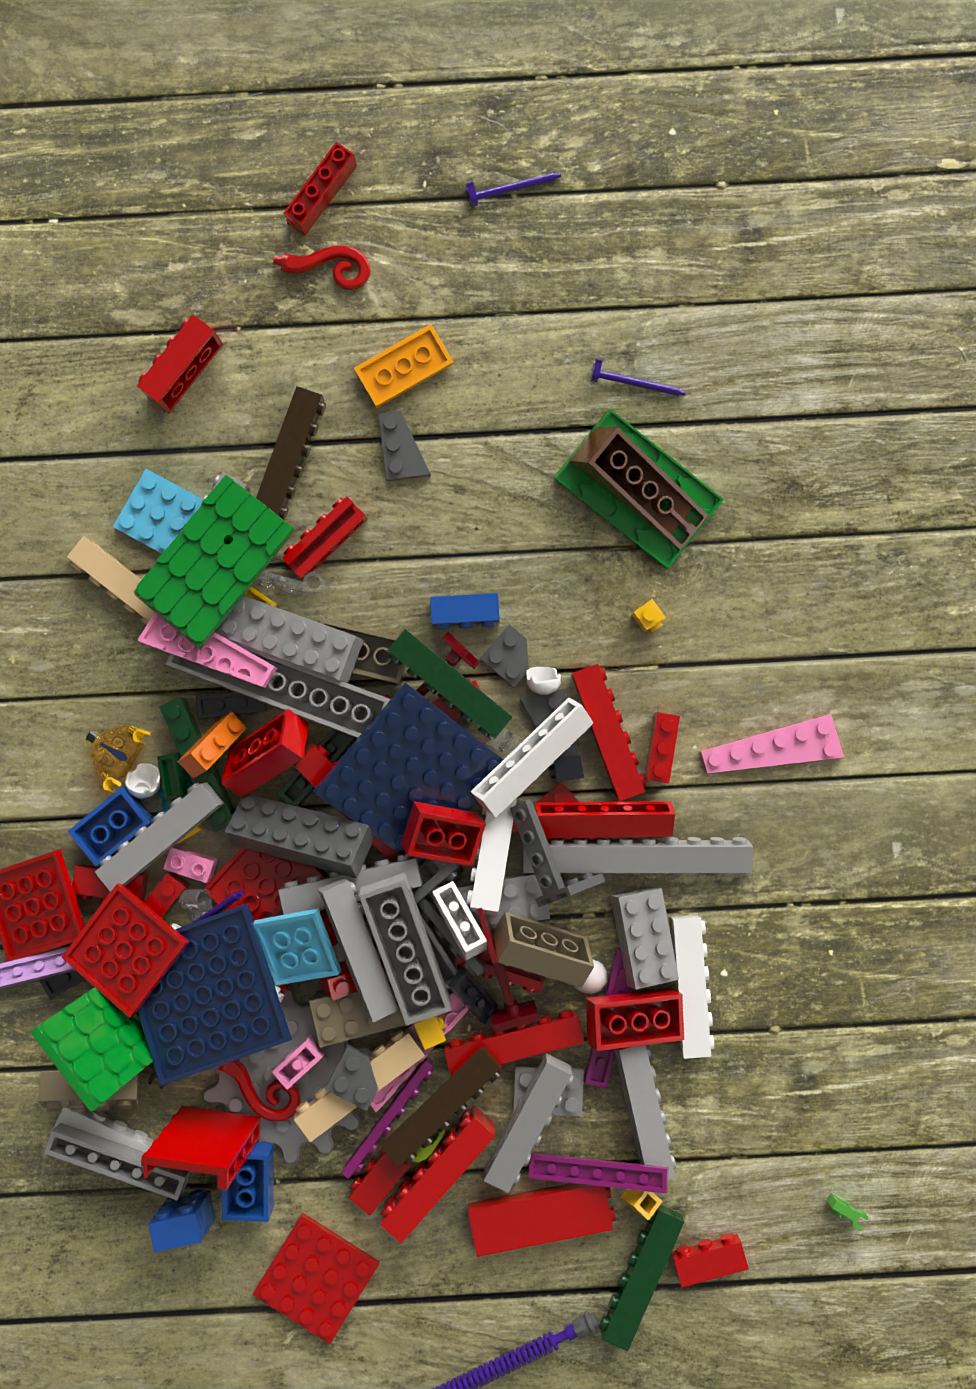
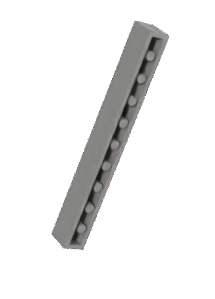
M620 837L619 840H610V838H596V840H587V838H573V840L551 838L547 840L559 873H752L753 845L743 837H734L733 840H724L720 837H712L710 840H701L698 837H689L687 840H678L675 837H666L665 840H656L653 837H643L642 840H633L630 837ZM522 842L523 873H534Z

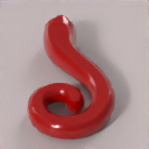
M345 245L331 246L307 256H295L284 253L283 257L275 255L273 259V264L281 266V271L293 274L308 272L331 259H350L359 267V273L356 278L348 280L342 276L344 271H349L352 268L349 261H340L333 268V278L336 284L346 290H355L362 287L368 281L371 273L370 264L365 255L359 250Z
M239 1059L218 1066V1070L235 1079L244 1099L250 1108L261 1118L273 1122H281L295 1115L296 1108L301 1103L299 1090L294 1084L289 1089H286L277 1079L267 1086L265 1097L268 1103L273 1106H277L280 1102L275 1094L277 1090L283 1089L289 1094V1102L285 1108L273 1109L259 1099L249 1073Z

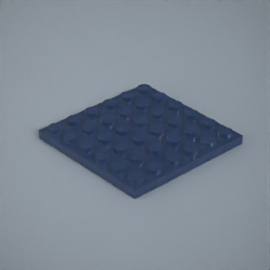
M405 682L317 785L314 792L354 822L369 825L372 835L399 854L406 855L401 841L414 801L469 811L477 802L471 791L504 759ZM417 857L419 868L427 859Z
M248 903L175 929L189 943L138 1010L160 1086L292 1040L260 938L253 925L254 920Z

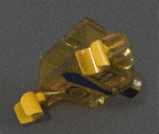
M116 725L113 729L106 728L103 734L94 729L88 733L85 740L95 746L90 756L94 759L93 765L103 781V788L106 791L114 794L113 786H121V782L116 779H124L143 746L146 745V742L143 740L144 735H150V732L133 725Z

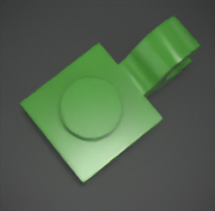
M830 1193L826 1200L831 1207L830 1211L842 1219L846 1216L850 1219L855 1229L862 1231L863 1228L857 1223V1219L863 1217L868 1220L869 1217L866 1213L853 1208L849 1203Z

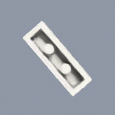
M452 881L433 891V901L465 959L468 960L487 950V940L455 883Z

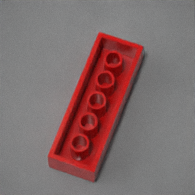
M476 1106L471 1110L467 1108L459 1118L460 1123L456 1127L451 1126L444 1135L445 1140L436 1146L425 1162L421 1161L413 1170L415 1174L410 1180L408 1178L404 1179L398 1187L399 1192L395 1197L391 1195L382 1207L384 1209L381 1212L380 1225L398 1242L402 1243L495 1137V1123Z

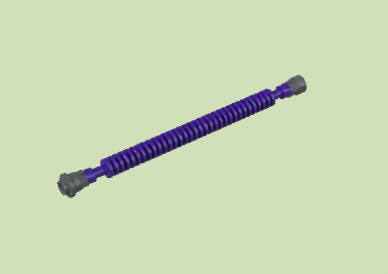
M587 1310L584 1312V1315L572 1320V1324L564 1327L565 1330L555 1335L552 1331L548 1332V1335L545 1333L543 1334V1339L539 1336L537 1340L533 1339L532 1343L530 1341L527 1342V1346L523 1344L521 1348L517 1347L516 1351L514 1349L510 1350V1353L506 1352L505 1356L504 1354L500 1355V1359L496 1357L494 1361L490 1360L489 1364L486 1362L478 1366V1368H473V1371L469 1370L467 1373H463L462 1376H457V1379L453 1378L451 1381H447L446 1384L443 1383L440 1386H436L435 1389H478V1386L483 1387L484 1384H489V1381L493 1382L494 1378L497 1380L500 1376H505V1373L509 1374L511 1371H515L516 1368L520 1369L521 1365L524 1367L527 1363H532V1360L536 1361L537 1356L540 1359L543 1355H548V1351L552 1353L553 1348L555 1351L559 1350L558 1344L568 1339L571 1341L577 1337L581 1339L592 1333L593 1335L597 1334L598 1320L594 1313L590 1314Z

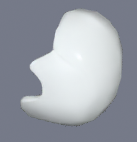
M533 667L526 672L527 685L531 691L537 694H551L557 691L561 684V675H557L555 668Z
M141 763L137 765L135 771L128 772L125 781V788L128 793L138 799L155 795L161 783L158 767L152 764Z
M594 959V969L582 987L573 985L576 990L585 994H594L601 991L607 982L605 967Z

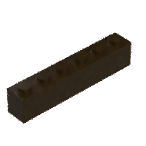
M296 386L256 496L260 502L283 520L286 519L288 514V501L293 499L296 492V487L294 486L296 479H300L303 473L304 466L302 462L304 457L307 458L309 456L311 437H315L317 434L319 415L323 416L326 409V403H324L325 400L322 394Z
M483 1045L408 1117L380 1147L398 1167L403 1163L408 1165L417 1156L415 1151L420 1146L425 1149L434 1140L431 1136L437 1130L442 1132L451 1123L448 1119L454 1113L459 1116L468 1107L465 1102L471 1097L475 1100L485 1090L482 1086L488 1080L493 1083L502 1074L499 1070L503 1065Z

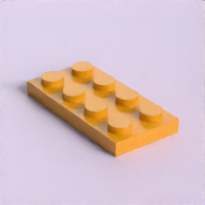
M432 324L354 367V370L374 405L378 408L454 365V362Z

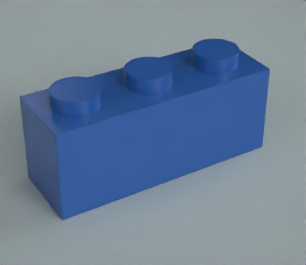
M498 593L430 597L432 626H437V630L450 629V625H459V628H472L473 624L482 623V627H494L495 623L500 622Z

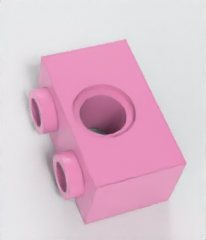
M176 845L169 850L163 869L208 883L214 877L219 859Z
M309 1035L276 1065L272 1073L286 1089H289L323 1057L325 1050L322 1047L320 1048L316 1040Z

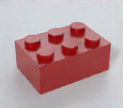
M414 801L401 845L407 856L473 866L486 823L479 813Z

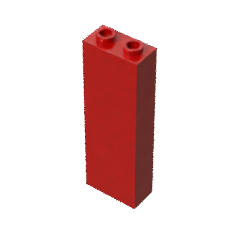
M567 1183L468 1203V1214L476 1256L480 1257L613 1230L612 1222L616 1221L614 1207H609L608 1199L612 1198L610 1187Z

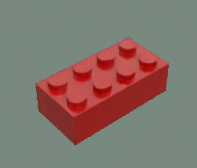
M194 314L183 321L178 334L169 339L163 353L158 354L154 358L152 367L148 372H144L138 380L137 387L168 414L224 345L215 330Z
M287 709L236 743L228 750L221 784L244 797L248 793L255 791L265 782H269L279 773L285 772L290 766L299 763L305 756L304 750L308 738L309 723Z
M673 988L586 998L587 1041L596 1051L684 1040L683 994Z

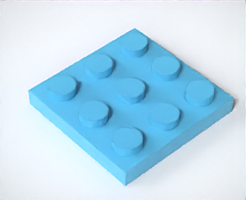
M145 468L113 527L162 554L183 530L188 520L201 507L203 499Z
M318 908L254 921L253 925L260 938L275 985L335 976L341 972L340 964Z

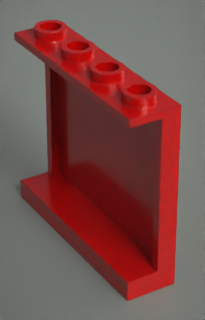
M181 1106L178 1112L172 1116L168 1125L163 1128L158 1138L154 1139L147 1152H144L141 1159L144 1178H148L156 1166L217 1175V1188L227 1190L260 1139V1116Z

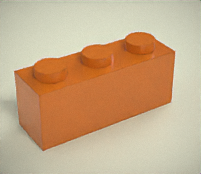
M231 711L218 719L177 762L192 778H195L207 771L247 727Z

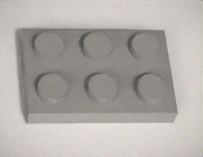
M515 1065L513 1113L517 1109L539 1066ZM571 1067L572 1083L569 1088L565 1087L563 1090L562 1101L558 1108L554 1107L552 1115L582 1116L583 1068Z

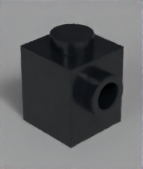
M581 756L556 759L553 765L549 766L551 779L555 778L557 783L584 778Z

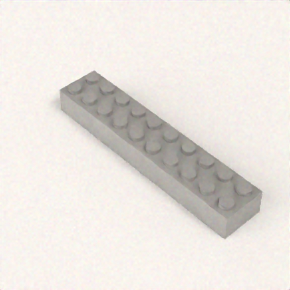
M232 640L229 641L277 668L266 688L173 654L169 655L166 665L175 670L285 711L289 709L299 717L357 739L391 700Z

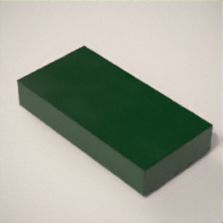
M180 753L157 757L165 801L175 800L179 797L184 798L187 795L183 767L177 762L181 758Z

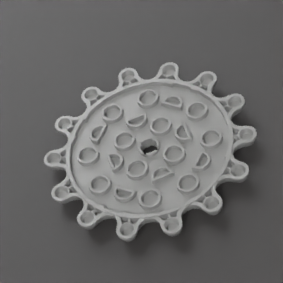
M288 985L290 991L283 993L285 996L280 1004L292 1040L239 1059L246 1067L259 1099L273 1109H283L289 1102V1094L283 1089L275 1092L280 1101L277 1106L269 1104L266 1100L265 1090L267 1086L277 1080L272 1073L273 1069L309 1035L319 1044L310 1002L307 1004L299 1003L296 1000L295 991L290 985ZM320 991L317 992L313 997L325 995L326 993ZM351 1040L322 1047L325 1050L323 1057L294 1083L300 1093V1105L305 1101L310 1103L316 1098L315 1094L326 1087L347 1045L369 1055V1057L373 1055V1047L368 1044L356 1045ZM218 1066L214 1067L213 1069L217 1071L219 1076L218 1081L204 1090V1100L208 1103H223L227 1107V1112L258 1116L244 1099L235 1079L218 1070ZM354 1110L310 1143H313L319 1152L323 1154L330 1153L334 1148V1142L331 1137L333 1128L344 1126L349 1130H356L361 1124L360 1116ZM294 1116L281 1122H273L260 1117V1139L258 1142H270L279 1145L282 1149L283 1159L288 1163L296 1162L300 1156L301 1146L309 1142V1140L294 1121Z

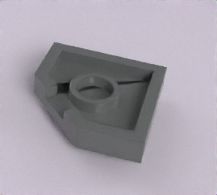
M509 624L480 659L514 688L529 669L527 639Z
M347 1045L325 1090L367 1111L378 1091L369 1055Z

